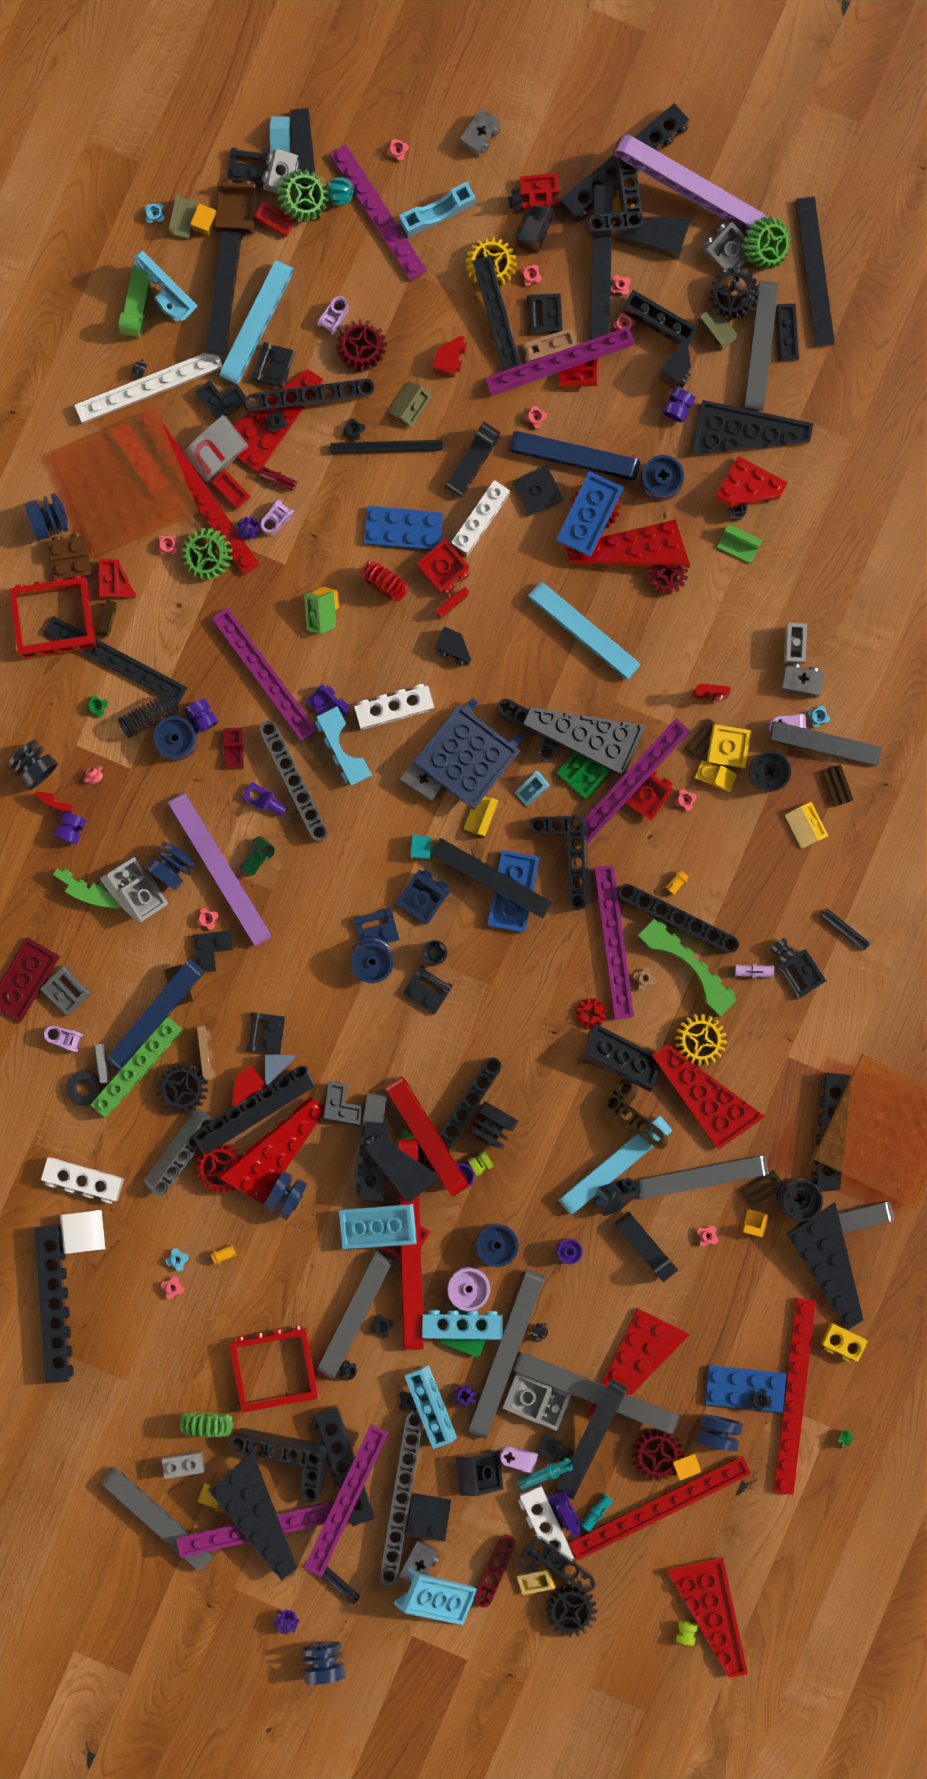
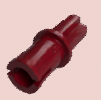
M263 466L259 474L260 478L274 483V486L279 485L291 491L295 490L297 486V481L282 475V472L278 473Z

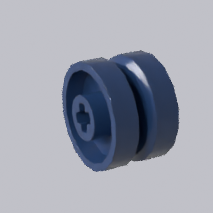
M659 455L650 459L645 465L641 476L643 491L655 501L671 500L678 494L684 481L682 465L677 459L669 455Z
M171 716L163 719L157 725L153 740L156 748L165 758L171 761H181L194 753L198 737L195 729L187 720ZM177 735L179 737L178 740L173 741V736Z
M374 935L364 936L356 941L350 954L352 971L356 977L363 982L371 984L386 979L392 972L394 964L392 949L388 942Z
M283 1171L263 1208L274 1212L279 1203L282 1204L278 1216L287 1221L299 1205L307 1183L298 1179L292 1188H289L293 1177L291 1174Z
M501 1223L489 1224L478 1234L476 1240L477 1253L480 1259L487 1265L493 1267L505 1266L511 1263L517 1256L519 1249L518 1238L507 1225ZM495 1242L501 1243V1247L499 1249L494 1248Z
M702 1414L700 1425L709 1430L698 1431L696 1442L719 1450L738 1451L740 1441L730 1435L742 1434L744 1424L720 1416Z

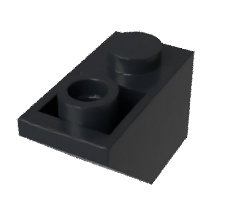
M444 626L435 645V650L438 651L437 654L444 658L450 656L455 659L454 662L465 666V664L470 665L471 657L462 634Z
M630 1177L598 1187L593 1204L603 1216H607L622 1210L640 1193V1189Z

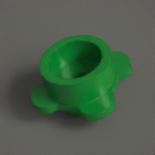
M96 695L90 697L91 701L89 706L86 707V711L96 714L97 717H102L105 707L108 706V701L106 699L101 700Z
M844 1429L837 1442L842 1445L841 1448L851 1445L854 1438L852 1430L847 1431Z

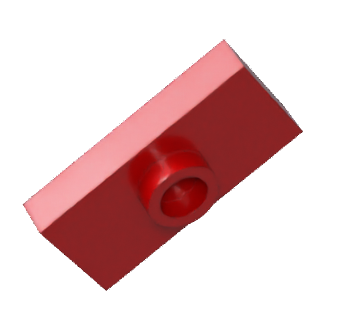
M265 201L262 202L254 216L255 220L286 238L296 222L295 219H291L290 216Z
M225 469L211 481L213 486L237 510L251 498L250 494Z
M464 586L455 595L450 594L444 599L445 603L436 610V615L442 619L469 596V590Z

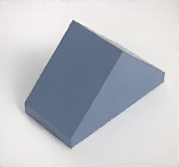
M265 1055V1083L270 1085L296 1057L294 1055Z

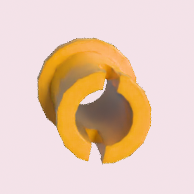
M681 870L675 873V877L665 887L674 895L684 882H688L687 879L689 877Z
M232 1245L218 1251L213 1250L214 1252L211 1253L214 1264L219 1263V1265L221 1264L220 1262L236 1256Z

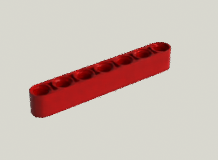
M400 1076L388 1084L386 1089L449 1194L454 1197L468 1188L469 1183L405 1078Z

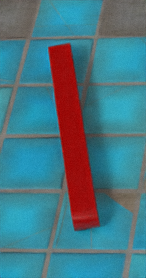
M417 1139L397 1140V1147L418 1161ZM398 1190L399 1205L413 1204L417 1242L416 1244L400 1245L404 1350H423L419 1195L408 1203Z

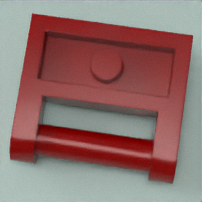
M701 683L693 691V697L696 700L710 697L712 701L723 702V699H727L730 695L731 687Z

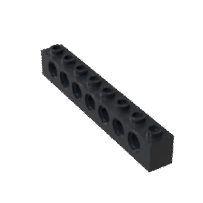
M674 103L634 138L660 152L659 150L662 147H668L674 141L673 138L676 135H682L687 131L689 118ZM671 125L673 129L667 131L664 129V126ZM656 137L659 141L657 143H653L649 140V138ZM613 155L560 199V206L574 222L577 219L582 220L589 213L588 210L593 207L594 189L592 187L594 185L614 186V192L617 190V178L609 179L607 177L608 173L616 175ZM622 166V168L625 169V170H629V169H630L629 166H628V167ZM580 197H585L588 201L586 203H580L578 199Z
M60 1225L37 1226L34 1228L45 1384L69 1382L71 1377H74V1367L70 1365V1357L73 1356L72 1345H69L68 1338H71V1327L67 1326V1318H70L69 1306L66 1307V1299H68L69 1293L68 1287H65L64 1279H67V1269L63 1268V1260L66 1259V1254H64L62 1248V1231ZM48 1240L55 1242V1249L53 1251L48 1250L46 1247ZM50 1259L55 1260L57 1263L55 1270L48 1268L47 1263ZM50 1279H55L58 1282L57 1289L49 1287ZM52 1298L59 1301L58 1309L51 1307L50 1301ZM53 1318H58L61 1321L59 1328L52 1326ZM55 1337H58L62 1340V1346L60 1348H57L53 1345V1339ZM56 1357L63 1359L64 1364L62 1367L55 1365L54 1359Z

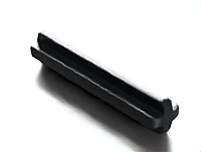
M825 909L822 912L821 917L861 950L867 949L870 944L869 941L829 909Z
M327 1566L322 1577L352 1604H355L359 1600L360 1595Z

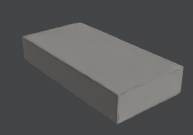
M98 1044L95 1045L99 1082L108 1083L110 1081L105 1045Z

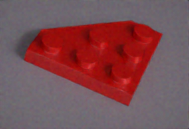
M737 456L714 499L729 507H737L743 503H748V505L761 503L767 499L772 501L779 500L788 482Z

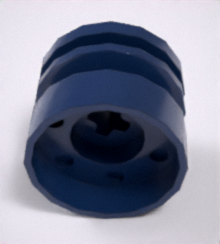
M56 493L51 494L53 503L49 502L47 496L43 497L44 506H41L37 499L24 503L28 519L38 541L50 537L49 528H53L57 535L60 534L58 525H61L64 532L69 531L65 508Z
M163 841L161 845L167 849V852L163 853L157 849L158 854L162 857L161 860L151 857L144 867L177 891L184 882L178 874L182 872L189 875L190 872L184 866L187 864L194 869L196 865L178 847Z
M321 1641L301 1648V1655L306 1656L302 1658V1663L312 1664V1666L304 1669L305 1684H328L340 1681L346 1677L344 1663L335 1662V1660L343 1657V1653L339 1651L342 1648L341 1642Z

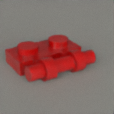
M557 173L520 176L521 197L529 196V201L522 202V209H531L532 205L552 208L560 206V199H552V194H559ZM546 195V200L535 201V196Z

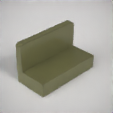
M176 194L169 226L171 236L190 240L192 231L190 223L196 212L197 201L183 199L181 194Z
M715 308L708 314L707 312L703 313L699 317L698 322L720 351H722L737 340L739 336L725 317H723L722 313H717L718 308Z
M408 381L388 413L400 418L407 426L413 427L432 398V395L421 385Z

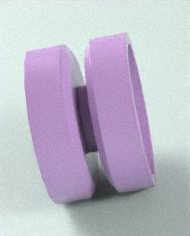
M470 1266L460 1268L449 1279V1298L453 1305L461 1310H477L484 1306L489 1299V1280L485 1273L478 1268ZM466 1286L473 1288L471 1293H467V1290H465Z

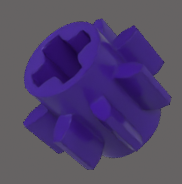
M246 516L236 523L238 526L236 529L237 534L243 540L248 539L250 541L260 534L257 531L259 523L252 517L248 518Z
M462 1383V1388H454L458 1393L453 1396V1399L459 1400L458 1406L463 1403L468 1408L470 1401L475 1403L472 1396L476 1395L477 1392H471V1384L465 1387L464 1383ZM464 1390H466V1393H470L467 1400L459 1396L462 1395Z
M287 1609L283 1613L279 1611L274 1621V1625H277V1631L285 1635L290 1633V1631L294 1633L299 1623V1619H296V1613Z

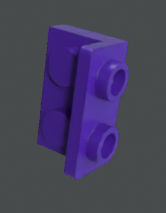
M321 684L306 700L319 715L336 706L343 718L349 713L347 709L349 705L342 698L338 700L334 696L335 691L328 684L326 686Z
M563 1491L548 1496V1502L561 1529L566 1528L567 1531L570 1530L573 1537L580 1535L579 1519L566 1492Z

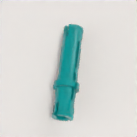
M567 1458L556 1464L551 1463L547 1465V1468L519 1478L518 1484L526 1482L520 1486L522 1490H526L550 1478L556 1479L560 1474L572 1470V1464L565 1466L571 1461Z

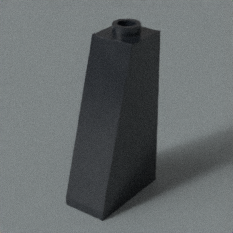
M643 217V223L636 233L615 235L614 240L679 259L691 218ZM629 220V223L631 225H637V222L635 220ZM615 222L613 227H619L618 223Z
M380 1134L377 1136L372 1135L365 1141L367 1143L364 1146L408 1203L439 1179L435 1172Z

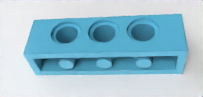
M428 1310V1314H423V1338L502 1339L503 1315H498V1311H486V1315H478V1311H467V1315H459V1311H447V1314H440L439 1310ZM441 1319H445L448 1322V1327L445 1330L439 1327ZM461 1319L467 1322L465 1330H461L458 1327V1322ZM480 1319L485 1320L487 1324L486 1329L483 1331L477 1327Z
M429 1365L405 1375L432 1448L444 1446L457 1439Z

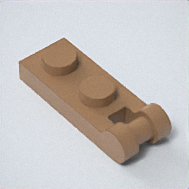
M570 328L525 342L521 346L526 353L525 359L528 363L576 346L577 342L573 330ZM538 347L539 352L533 353L532 348Z
M198 1026L197 1032L203 1077L207 1080H212L215 1078L216 1072L211 1068L210 1061L214 1060L212 1048L209 1049L208 1041H211L210 1029L207 1030L206 1026Z

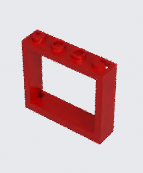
M73 576L68 580L58 578L48 583L38 581L33 583V585L19 584L15 588H10L17 651L21 659L97 648L89 586L86 577ZM81 587L87 636L24 646L18 597Z
M302 1325L293 1326L291 1331L284 1332L283 1329L273 1330L270 1335H264V1332L252 1334L253 1338L245 1339V1336L233 1338L234 1341L230 1342L242 1413L319 1399L307 1328H303ZM301 1336L311 1390L247 1402L237 1348Z

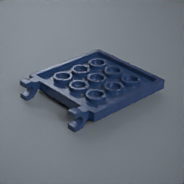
M472 697L465 707L459 704L413 764L474 810L519 754L520 750L516 747L524 736L517 733L511 742H508L471 713L478 704V701Z

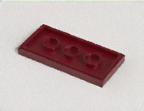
M26 937L0 981V1011L22 1023L61 956Z

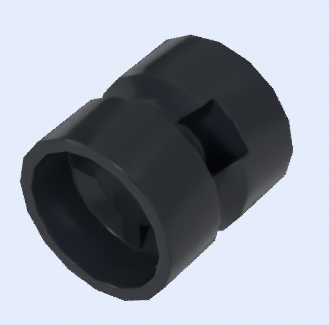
M432 940L424 945L422 955L427 964L438 966L446 960L447 949L441 941Z

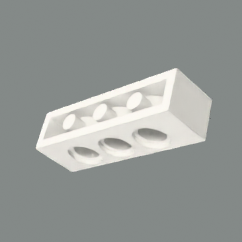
M494 480L451 542V546L468 557L509 497L510 490Z
M424 684L412 687L413 690L406 692L405 689L394 692L395 695L387 697V694L376 697L375 701L363 700L357 702L358 705L354 707L360 729L365 730L433 711L434 705L429 687H424ZM409 697H416L418 702L416 705L410 706L407 703V699ZM391 702H397L400 705L396 711H391L388 706ZM373 707L381 709V713L378 716L370 714V710Z
M48 1157L41 1180L46 1181L45 1185L54 1188L57 1185L64 1186L65 1191L75 1193V1190L83 1192L82 1195L85 1197L93 1198L94 1195L99 1196L101 1201L112 1204V1201H118L124 1178ZM62 1170L68 1173L66 1181H62L59 1178V1173ZM81 1175L87 1179L85 1186H80L77 1182L78 1177ZM98 1181H103L106 1185L103 1192L96 1189Z
M541 1484L520 1493L521 1499L518 1502L522 1511H527L529 1517L526 1519L530 1528H535L537 1533L535 1536H542L548 1541L556 1540L559 1543L557 1548L574 1559L573 1553ZM534 1504L542 1506L540 1513H533L531 1511ZM548 1522L550 1529L542 1531L539 1528L540 1524ZM537 1542L539 1547L543 1546L544 1548V1544L542 1542ZM555 1553L549 1557V1560L554 1563L560 1559V1556Z

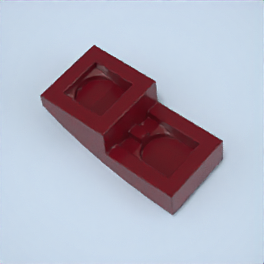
M223 728L225 769H244L243 728Z

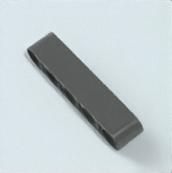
M367 1094L362 1125H365L366 1121L383 1122L387 1096ZM360 1137L353 1187H357V1183L361 1184V1176H358V1165L363 1162V1156H359L360 1144L364 1145V1137ZM369 1156L367 1158L368 1165L376 1166V1161L372 1156ZM374 1175L366 1177L367 1185L373 1186Z
M196 1110L191 1114L146 1176L144 1184L156 1196H162L169 1190L198 1150V1146L193 1140V1134L213 1120L203 1110Z
M890 1201L838 1213L843 1233L895 1220Z

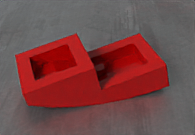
M35 791V795L46 804L58 810L74 814L75 806L73 804L56 802V794Z

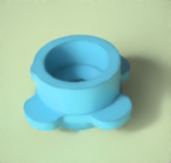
M162 204L145 206L147 213L146 221L148 223L153 221L162 222L164 220Z
M822 705L808 712V716L812 719L813 727H819L820 724L830 721V717L827 716L825 711L826 708Z
M174 1248L171 1251L170 1258L166 1260V1264L175 1267L177 1271H182L184 1269L183 1265L189 1260V1256Z

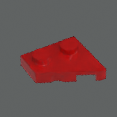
M599 358L561 371L559 377L560 389L598 386Z
M99 559V598H136V593L133 591L118 559Z

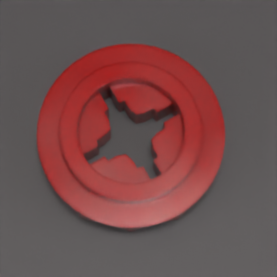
M587 998L577 1006L576 1018L583 1027L591 1029L595 1024L601 1026L606 1019V1008L601 1001L595 998ZM594 1005V1012L599 1016H593L589 1022L588 1014L583 1012V1010L589 1011Z

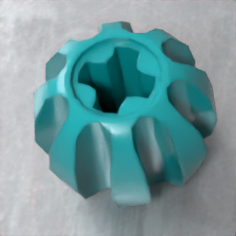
M343 177L332 179L327 188L328 200L336 206L348 204L353 196L352 183Z

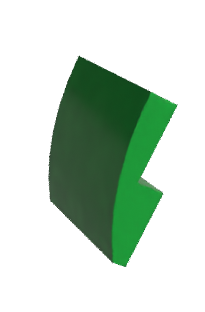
M574 753L557 771V774L586 800L612 773V771L577 753Z
M454 1306L452 1311H459V1315H467V1311ZM464 1319L459 1320L458 1327L461 1330H465L467 1322ZM480 1319L477 1327L482 1331L485 1330L487 1327L486 1321ZM442 1338L440 1343L480 1357L486 1339Z

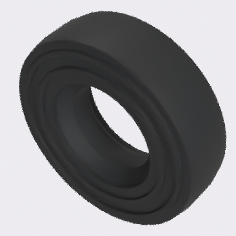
M79 1071L73 1074L67 1083L69 1098L74 1103L82 1106L92 1104L102 1091L99 1078L89 1071ZM84 1080L88 1081L92 1087L91 1092L86 1096H82L77 1092L78 1083Z

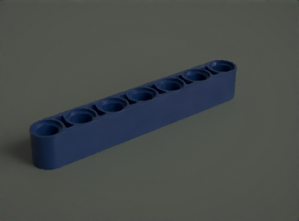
M520 431L513 432L509 451L515 454L628 480L637 479L641 462L633 457Z
M189 959L108 1055L106 1061L120 1072L161 1023L171 1014L205 971Z

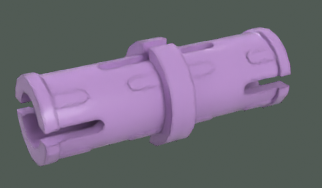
M735 964L734 973L735 977L744 976L752 977V979L757 977L774 978V966Z

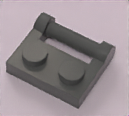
M66 965L41 988L67 1016L92 994V991L86 988L69 971ZM62 976L81 993L78 998L59 980Z

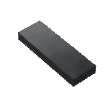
M796 303L777 304L780 362L799 361Z

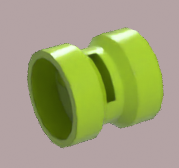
M485 1151L479 1153L478 1157H472L468 1160L477 1177L484 1170L494 1167Z
M679 1621L678 1628L680 1633L676 1636V1642L685 1645H695L696 1638L694 1635L698 1624Z

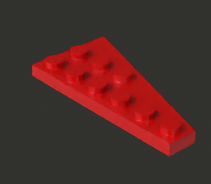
M306 369L280 390L320 385L324 380L309 369ZM305 391L304 396L307 400H311L313 393ZM291 393L286 394V400L289 403H294V395ZM270 396L267 402L270 405H275L276 399ZM306 406L255 413L249 412L233 424L234 428L249 446L236 458L260 473ZM282 411L284 413V420L287 422V428L271 432L266 416Z
M676 519L600 537L591 557L565 545L570 565L605 563V566H613V564L634 567L665 565L666 567L673 568V565L683 566V568H690V562Z
M668 1044L652 1054L654 1060L718 1150L765 1117Z
M309 1097L293 1111V1114L288 1119L282 1120L274 1131L268 1132L250 1147L242 1158L238 1161L235 1160L231 1163L229 1169L225 1172L222 1171L217 1176L263 1204L283 1171L287 1169L322 1117L324 1105Z
M638 1308L601 1384L607 1386L610 1379L613 1378L628 1386L625 1394L631 1396L688 1338L690 1333ZM592 1402L587 1414L592 1416L598 1404Z
M719 1557L667 1568L668 1574L727 1676L733 1678L747 1675L748 1671L724 1558Z

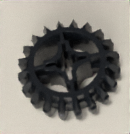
M729 267L727 272L722 270V277L715 276L718 282L711 283L715 286V289L710 290V293L714 294V296L710 297V300L716 301L712 305L713 308H718L717 313H723V317L727 318L729 316L730 319H735L736 316L741 319L743 314L748 316V309L751 311L755 310L752 304L759 303L755 300V297L761 296L760 293L756 292V290L760 289V286L754 285L758 281L757 278H752L753 273H747V269L744 268L740 270V267H735L734 270ZM740 278L746 283L748 291L742 289ZM733 279L729 287L724 289L727 282ZM733 291H737L742 294L733 295L729 294L728 292L733 293ZM723 295L728 297L730 308L724 303ZM746 297L744 303L737 307V305L740 304L741 299Z
M183 1062L182 1068H180L179 1063H175V1070L169 1065L170 1073L165 1070L162 1071V1074L166 1076L165 1079L158 1077V1080L162 1081L163 1084L156 1085V1088H162L161 1092H157V1096H164V1098L159 1100L160 1103L167 1101L164 1106L166 1109L172 1105V1113L176 1111V1108H178V1114H182L183 1108H185L186 1114L190 1113L189 1107L196 1111V1103L199 1106L203 1105L199 1099H207V1096L202 1095V1092L209 1091L208 1088H203V1085L208 1084V1081H201L204 1078L203 1074L198 1076L201 1069L197 1068L193 1071L194 1064H190L187 1069L186 1062ZM186 1072L180 1082L170 1080L176 1073ZM191 1075L197 1081L198 1091L192 1089L189 1085ZM183 1083H185V1087H187V1090H190L191 1092L183 1091L180 1094V1089H178V1087L175 1085H183ZM167 1085L174 1088L176 1092L174 1101L168 1095ZM184 1095L195 1096L190 1103L179 1104Z
M570 1583V1589H566V1585L562 1584L563 1591L556 1587L557 1595L552 1592L549 1594L553 1600H546V1604L551 1607L544 1608L545 1612H550L545 1618L547 1620L552 1619L548 1623L550 1627L556 1624L554 1632L562 1629L561 1636H564L565 1632L568 1631L570 1638L572 1637V1632H575L578 1637L580 1636V1629L583 1633H586L585 1626L592 1628L589 1620L596 1621V1617L591 1614H596L597 1609L591 1607L597 1604L596 1601H590L593 1598L592 1594L586 1596L587 1592H580L577 1587L574 1589L573 1584ZM575 1595L580 1597L581 1600L571 1602L565 1596ZM561 1600L564 1608L556 1616L555 1607L558 1601ZM586 1604L587 1612L581 1621L578 1612ZM567 1605L575 1607V1616L567 1613ZM572 1619L576 1624L566 1625L560 1621Z

